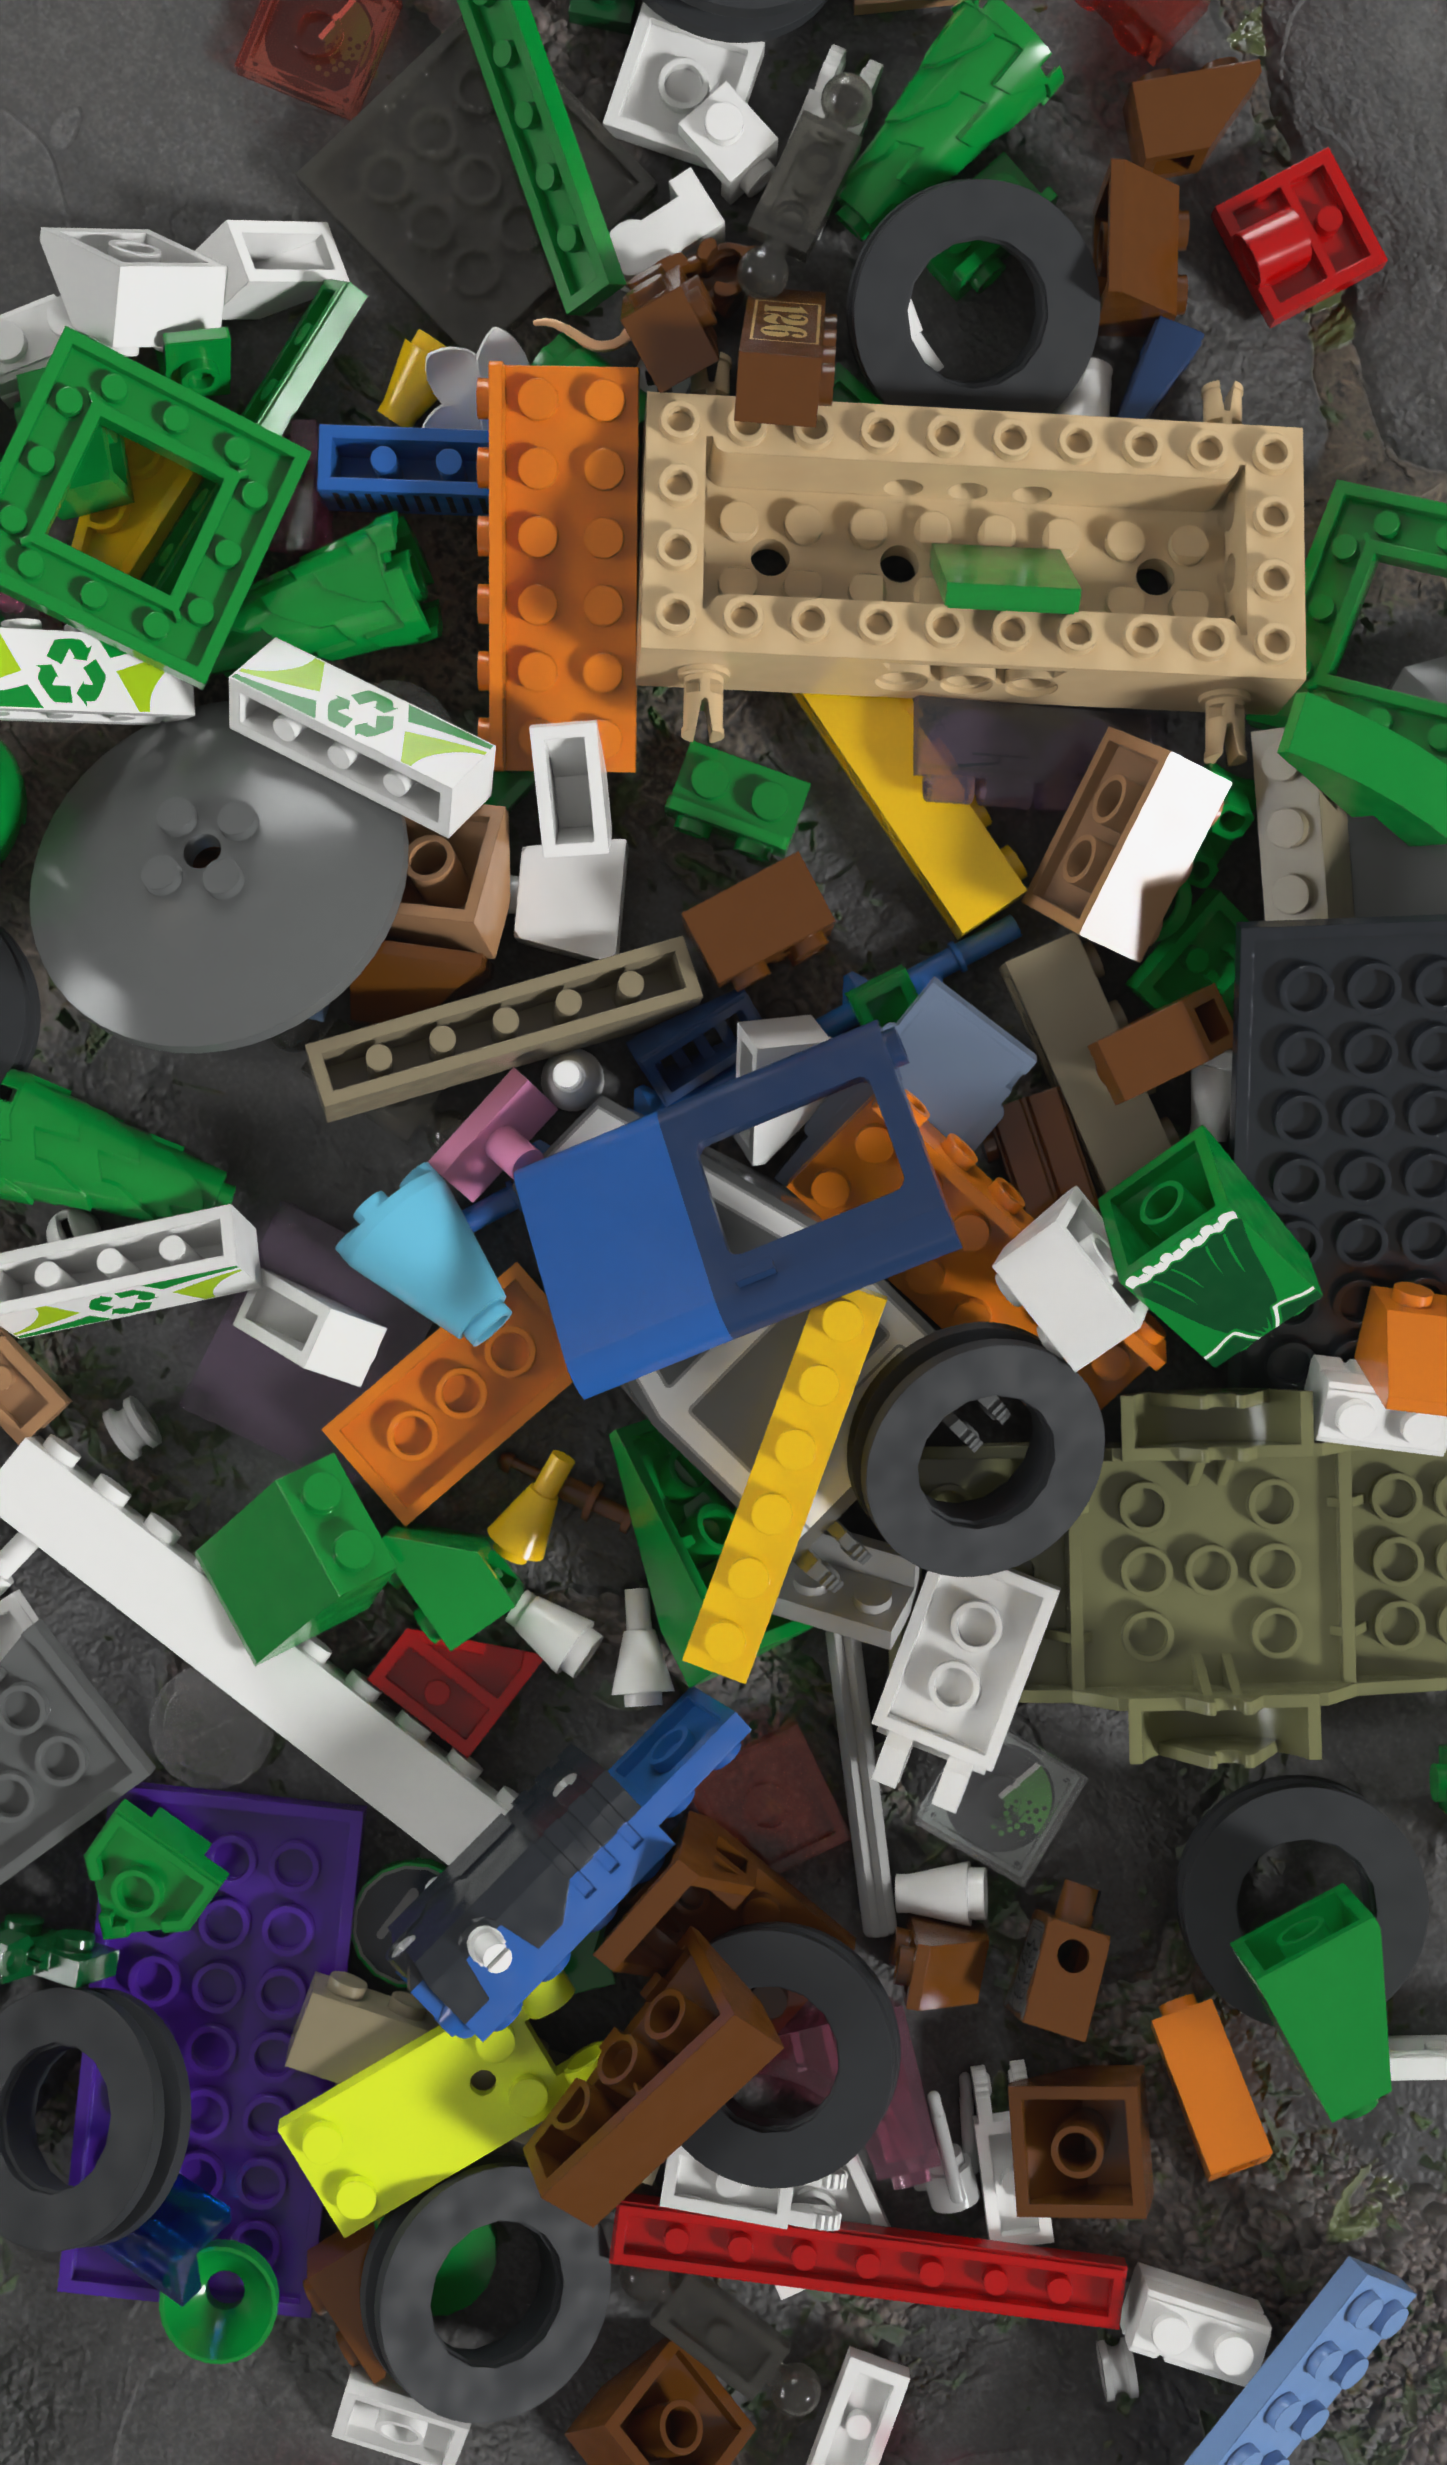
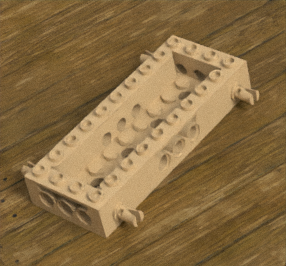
M720 352L714 382L708 380L707 368L691 376L690 394L668 392L660 394V392L647 391L641 447L636 686L684 688L681 737L686 741L693 742L700 711L705 712L709 743L718 742L724 738V690L1205 712L1204 763L1214 764L1222 755L1223 746L1225 745L1229 767L1240 765L1247 761V751L1245 750V714L1277 715L1306 681L1303 428L1242 424L1243 385L1237 381L1234 382L1225 397L1224 404L1219 380L1209 382L1202 387L1203 422L832 402V407L818 406L816 428L734 421L736 396H729L732 359L723 352ZM932 543L1059 549L1062 551L1082 589L1079 612H1074V614L947 608L944 605L929 566ZM771 549L783 556L787 568L779 575L766 576L754 568L751 557L760 550ZM889 556H901L912 564L915 576L907 582L891 581L883 574L880 562ZM1142 569H1154L1160 572L1167 581L1168 591L1162 595H1150L1144 592L1137 583L1136 573Z

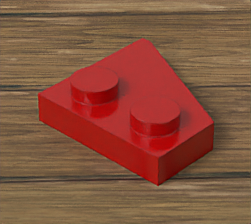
M407 1628L367 1680L465 1757L469 1758L542 1663L543 1659L535 1652L473 1640L465 1641L450 1652L442 1639L437 1643H433L423 1631Z

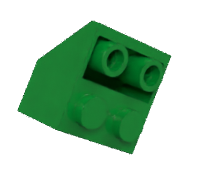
M399 1522L381 1537L397 1565V1569L388 1580L389 1583L397 1590L403 1586L406 1587L419 1606L413 1611V1614L423 1632L433 1643H437L442 1639L450 1652L516 1607L526 1589L507 1560L493 1549L494 1541L490 1536L410 1522L405 1527L402 1522Z

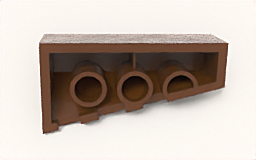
M691 1925L676 1944L683 1953L665 1977L655 1972L640 1992L647 2001L623 2032L616 2027L611 2030L599 2046L601 2054L595 2070L586 2081L575 2078L523 2148L540 2197L592 2228L605 2218L784 2049L761 2001L705 1937Z

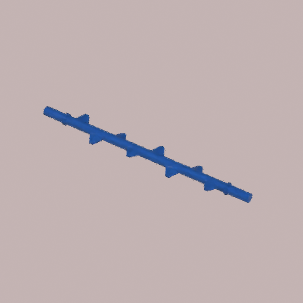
M1009 914L957 943L950 941L947 943L948 948L907 969L918 995L934 976L943 982L944 978L959 970L961 973L968 971V965L1022 937L1021 931L1012 915ZM853 971L843 976V1005L815 1019L828 1037H836L859 1025L844 993L869 980ZM736 1064L671 1105L735 1079ZM645 1084L634 1089L635 1111L646 1116L666 1108L656 1091ZM541 1139L532 1143L542 1154L550 1147L549 1144ZM511 1180L505 1182L506 1187L462 1210L473 1233L517 1209L522 1212L520 1201L512 1188L515 1182L512 1183Z

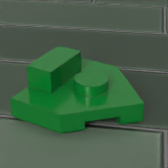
M124 1799L84 1854L89 1880L95 1882L101 1907L98 1918L103 1940L129 1937L131 1933L162 1930L164 1933L189 1931L230 1875L223 1868L204 1856L212 1843L163 1808L159 1807L154 1815L150 1817L131 1802Z

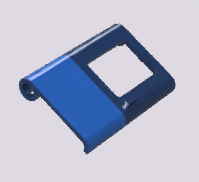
M878 1019L514 1171L516 1190L563 1357L571 1379L584 1400L963 1248L901 1082L902 1076L899 1067L910 1062L895 1026L883 1030ZM859 1083L871 1085L904 1174V1182L900 1189L745 1253L732 1254L729 1250L701 1163L702 1151L713 1143Z

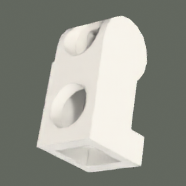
M691 167L669 181V203L643 220L629 219L619 223L611 230L609 235L626 283L669 255L683 253L685 257L696 253L699 245L707 238L712 237L715 239L717 245L725 243V221ZM628 285L621 288L625 292L630 291Z

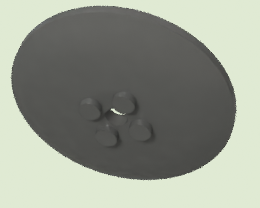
M229 701L195 707V716L185 720L161 721L159 724L147 725L119 742L81 776L63 799L42 838L31 878L30 917L37 950L52 981L74 1008L105 1032L128 1043L157 1051L202 1054L232 1050L261 1042L299 1025L321 1011L345 991L377 953L396 917L405 889L409 851L406 820L403 815L230 729ZM209 847L221 848L218 859L211 862L206 868H193V862L202 850Z

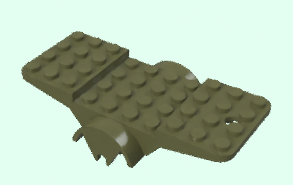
M1201 1388L1145 1391L1121 1395L1122 1442H1105L1101 1473L1096 1488L1083 1512L1067 1532L1048 1549L1031 1560L1012 1568L1061 1588L1018 1703H1074L1115 1711H1128L1130 1764H1143L1146 1760L1160 1755L1207 1769H1218V1764L1236 1763L1244 1765L1245 1768H1255L1277 1752L1303 1757L1308 1760H1322L1321 1706H1329L1356 1696L1447 1690V1450L1442 1457L1315 1441L1313 1391L1274 1388ZM1030 1442L983 1443L975 1453L965 1443L925 1444L918 1464L920 1488L923 1493L934 1500L952 1503L984 1497L1008 1481L1023 1462ZM919 1567V1593H920V1590H921V1587H922V1585H923L924 1580H923V1577H922V1568ZM913 1609L908 1619L906 1620L900 1634L898 1635L892 1649L888 1650L889 1673L893 1666L894 1660L896 1658L898 1649L900 1647Z

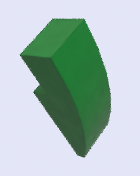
M1309 692L1296 693L1277 753L1351 817H1376L1409 847L1447 844V765L1414 742L1380 723Z

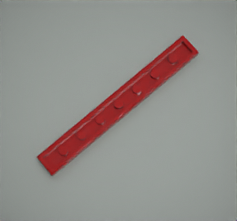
M630 2193L621 2201L615 2210L609 2264L1119 2330L1128 2269L1124 2257L841 2221L840 2229L834 2232L788 2225L787 2229L661 2207V2197Z

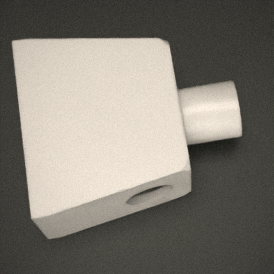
M612 839L609 854L544 859L542 845L522 847L519 876L510 875L511 903L508 914H516L514 937L518 943L587 962L619 954L629 852L627 840Z

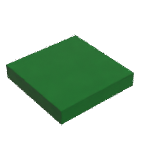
M932 543L929 566L944 605L947 608L1074 614V612H1079L1082 589L1062 551L1059 549Z

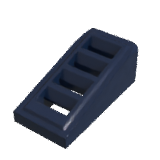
M1162 316L1159 319H1155L1143 343L1116 417L1149 419L1193 360L1205 335L1201 331Z
M736 989L657 1024L625 1042L665 1107H668L736 1064L737 1036L733 1034L725 1019L736 1013L741 1022L762 1020L744 989L739 992ZM714 1027L723 1042L711 1047L703 1033ZM693 1041L699 1053L687 1057L682 1047ZM671 1054L676 1063L664 1068L660 1061Z

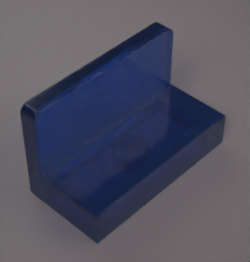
M179 2173L171 2191L161 2206L142 2226L117 2241L99 2245L98 2247L183 2307L202 2289L197 2253L232 2221L231 2209Z

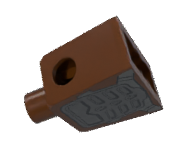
M1065 1879L1055 1914L1035 1909L1032 1914L1003 2004L1005 2008L1023 2023L1086 2042L1110 1946V1936L1092 1927L1101 1890ZM1071 1940L1069 1954L1064 1959L1058 1960L1057 1953L1059 1947L1063 1942Z

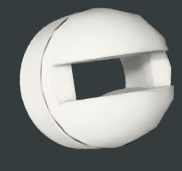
M68 1208L59 1211L51 1218L47 1226L46 1237L47 1243L67 1239L61 1222L67 1218L74 1237L101 1232V1226L97 1218L89 1211Z

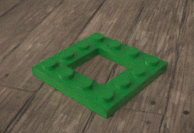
M65 326L0 462V592L203 690L312 452ZM99 425L221 485L171 595L48 535Z
M1337 479L1305 561L1306 681L1277 715L1247 714L1245 719L1251 727L1261 730L1283 728L1286 726L1296 693L1309 692L1382 724L1414 742L1447 765L1446 703L1336 676L1379 563L1447 578V503Z

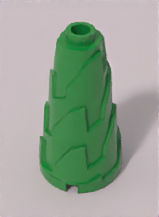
M958 0L951 9L953 15L926 52L919 70L885 119V124L841 182L840 192L836 198L842 207L835 216L859 241L863 242L869 234H872L887 214L912 195L928 187L948 182L967 164L974 161L1001 135L1009 132L1039 103L1044 106L1063 84L1064 75L1060 65L1054 67L1047 76L1040 68L1051 56L1052 52L1034 30L1002 0H988L983 8L978 6L979 0Z
M398 511L379 516L368 526L300 557L299 563L252 585L211 674H224L227 678L230 677L275 637L319 659L323 658L330 661L394 646L423 644L439 638L443 631L439 599L423 604V601L428 599L427 585L433 584L434 580L421 546L405 517L401 516L398 518Z
M11 1068L4 1077L1 1085L13 1089L9 1101L0 1099V1199L33 1205L34 1201L88 1211L96 1209L147 1222L232 1204L236 1186L225 1182L227 1172L183 1152V1146L123 1123L124 1120L70 1096L72 1091L37 1077L32 1073Z

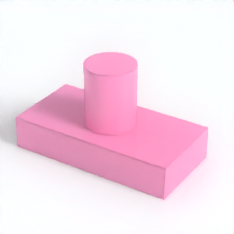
M513 1067L428 1162L443 1178L474 1203L502 1171L506 1172L514 1180L515 1170L544 1158L543 1154L529 1141L555 1114L558 1108Z

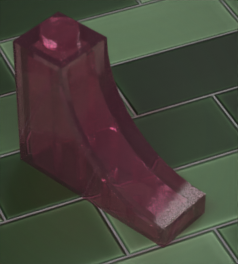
M904 2006L893 2008L897 2019L901 2044L898 2083L886 2114L865 2145L877 2180L891 2178L894 2190L932 2181L929 2168L941 2166ZM829 2024L780 2035L779 2038L784 2049L757 2074L792 2081L825 2099L832 2090L839 2068L837 2042Z

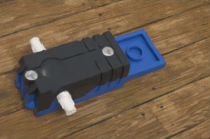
M691 1687L608 1771L570 1743L557 1756L560 1760L552 1768L547 1766L534 1780L536 1784L529 1792L524 1790L511 1803L514 1807L505 1816L501 1813L438 1877H433L429 1880L425 1890L387 1927L392 1935V1944L386 1953V1960L392 1965L394 1971L407 1983L410 1993L434 2016V2019L451 2037L456 2035L459 2038L466 2039L476 2035L484 2042L494 2031L498 2032L505 2029L516 2019L522 2009L523 2001L541 1982H547L555 1978L566 1967L570 1960V1952L590 1932L599 1931L612 1920L617 1912L618 1903L636 1884L648 1881L660 1870L665 1861V1854L675 1843L659 1825L666 1818H671L681 1813L694 1798L695 1788L713 1770L723 1768L736 1757L741 1748V1741L752 1729L734 1710L698 1688Z

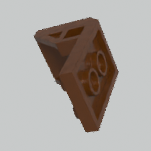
M688 1811L668 1834L675 1845L665 1854L664 1864L651 1879L644 1883L636 1884L618 1903L617 1912L612 1920L599 1931L593 1955L613 1972L652 1977L655 1972H658L665 1977L683 1953L676 1944L690 1925L697 1929L708 1942L730 1930L745 1925L773 1921L791 1922L818 1929L840 1940L853 1951L856 1948V1938L711 1817ZM778 1986L750 1988L761 2001L777 2034L808 2001L803 1995Z

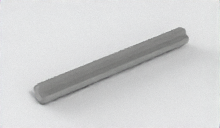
M826 1631L863 1933L865 1936L872 1938L886 1937L895 1934L897 1920L879 1782L871 1779L877 1762L862 1643L859 1640Z

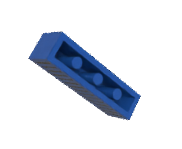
M319 424L317 490L329 511L376 513L398 511V513L489 516V489L478 488L477 449L478 447H489V430Z

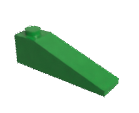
M646 1419L616 1429L609 1434L660 1630L689 1688L719 1676L717 1673L682 1661L738 1508L731 1509L710 1484L711 1481ZM772 1614L756 1657L808 1631L813 1626Z

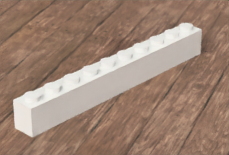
M50 1434L46 1440L41 1436L25 1437L1 1467L0 1518L448 1866L501 1813L505 1816L514 1807L511 1803L519 1796L518 1793L507 1786H503L499 1792L479 1777L483 1768L470 1756L469 1758L465 1757L454 1747L447 1753L428 1738L433 1731L407 1710L402 1708L397 1714L378 1699L383 1692L369 1682L366 1675L356 1669H352L347 1675L330 1662L328 1658L332 1654L331 1649L316 1636L255 1667L199 1561L193 1554L177 1543L182 1536L181 1533L159 1515L151 1512L145 1518L129 1506L127 1502L131 1498V1494L112 1478L101 1473L95 1479L76 1464L81 1458L80 1454L57 1436Z

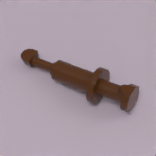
M508 1451L501 1453L497 1460V1465L502 1471L509 1473L510 1469L513 1468L535 1479V1481L543 1467L539 1469L518 1459L516 1454ZM568 1475L557 1494L558 1498L581 1509L580 1519L588 1522L595 1512L621 1525L619 1532L627 1535L632 1526L629 1509L603 1496L606 1483L598 1480L594 1487Z

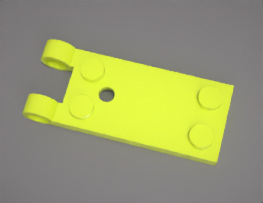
M564 1969L555 1978L547 1982H541L523 2001L522 2009L516 2019L505 2029L498 2032L494 2031L484 2042L476 2035L466 2039L459 2038L456 2035L451 2037L439 2025L279 2119L278 2132L344 2238L543 2122L575 2078L585 2081L589 2078L597 2067L598 2058L601 2054L599 2046L603 2041H597L583 2047L569 2059L555 2066L528 2021L530 2018L540 2019L555 2012L574 1995L575 1988ZM480 2070L490 2071L496 2078L495 2084L488 2090L474 2088L470 2080L476 2072Z

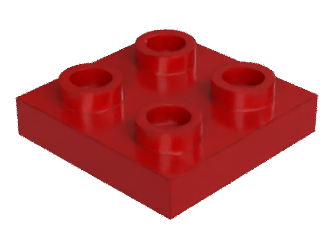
M1329 147L1215 206L1210 216L1269 329L1382 270L1388 261Z

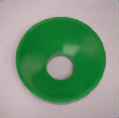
M225 2239L206 2241L189 2249L175 2262L168 2272L160 2291L159 2312L161 2323L168 2338L180 2351L189 2357L211 2364L237 2362L256 2351L263 2345L271 2333L278 2314L279 2288L277 2278L270 2264L259 2252L249 2245ZM220 2271L233 2272L242 2279L245 2294L239 2301L234 2303L220 2302L213 2297L209 2290V2278Z

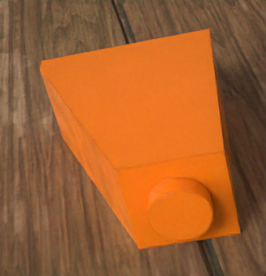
M1189 1994L1160 2005L1159 2010L1162 2017L1151 2020V2028L1207 2182L1268 2161L1273 2151L1213 2000L1209 1999L1198 2003L1195 1995Z

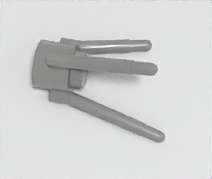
M962 2072L959 2075L962 2148L958 2144L952 2143L940 2094L937 2091H930L927 2099L938 2146L933 2147L925 2154L926 2163L921 2162L890 2105L882 2119L910 2170L915 2190L927 2191L932 2209L942 2214L961 2212L973 2206L980 2198V2191L975 2176L979 2172L972 2120V2116H974V2100L972 2096V2079L968 2072Z

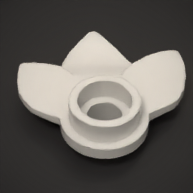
M492 327L483 339L477 354L466 348L452 346L439 348L428 353L425 358L427 381L441 404L428 415L422 428L489 430V420H478L477 379L488 378L489 361H503L505 365H530L525 352L516 339L507 331L499 327Z

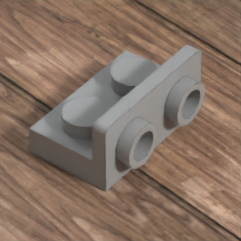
M826 1530L809 1548L823 1561H827L837 1570L844 1585L836 1593H833L807 1575L791 1560L772 1614L891 1650L916 1604L919 1595V1567L904 1559L887 1542L850 1532L872 1555L862 1565L858 1561H853L840 1548V1544Z

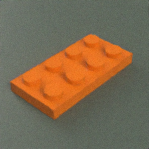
M518 1262L514 1263L497 1278L507 1296L504 1303L511 1309L512 1315L490 1338L474 1347L465 1337L458 1339L440 1327L321 1429L405 1527L573 1382L563 1357L547 1296Z

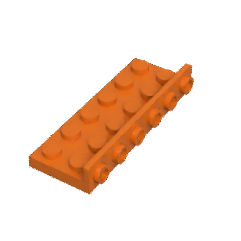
M489 361L488 378L477 379L476 403L478 420H489V447H478L477 449L478 488L489 489V516H478L477 519L478 556L489 557V584H478L477 590L478 623L489 624V651H479L477 661L479 691H489V718H479L478 737L496 745L494 771H534L530 725L597 720L606 771L636 772L639 367L505 365L503 361Z
M904 1089L963 1248L887 1279L941 1329L963 1323L996 1322L1012 1325L1038 1336L1037 1323L1023 1306L1016 1307L1005 1298L996 1283L995 1275L997 1273L992 1268L1002 1249L1035 1219L1023 1209L1025 1201L1010 1183L1000 1177L994 1181L975 1165L978 1162V1158L968 1144L953 1133L945 1137L928 1121L930 1113L925 1105L915 1095ZM875 1094L801 1166L787 1183L786 1187L823 1221L895 1192L903 1185L904 1174ZM1149 1312L1146 1313L1139 1330L1077 1371L1093 1392L1100 1410L1148 1366L1158 1371L1167 1363L1166 1341L1164 1340L1166 1332Z

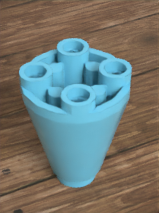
M424 1162L414 1168L403 1179L399 1186L400 1189L390 1197L383 1191H378L364 1201L353 1214L354 1219L360 1225L347 1233L336 1245L335 1250L355 1271L458 1339L465 1337L475 1347L497 1332L510 1318L512 1311L504 1303L507 1296L448 1184L429 1162Z

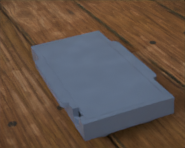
M934 976L896 1023L889 1022L885 1024L883 1030L895 1026L910 1062L899 1067L902 1076L901 1082L904 1089L915 1095L925 1105L930 1113L928 1121L945 1137L953 1133L975 1151L1004 1116L1002 1103L1012 1092V1087L1023 1074L1026 1075L1035 1065L1037 1055ZM859 1083L827 1096L806 1122L804 1128L806 1135L777 1169L774 1179L787 1186L789 1179L874 1094L872 1086L868 1083Z

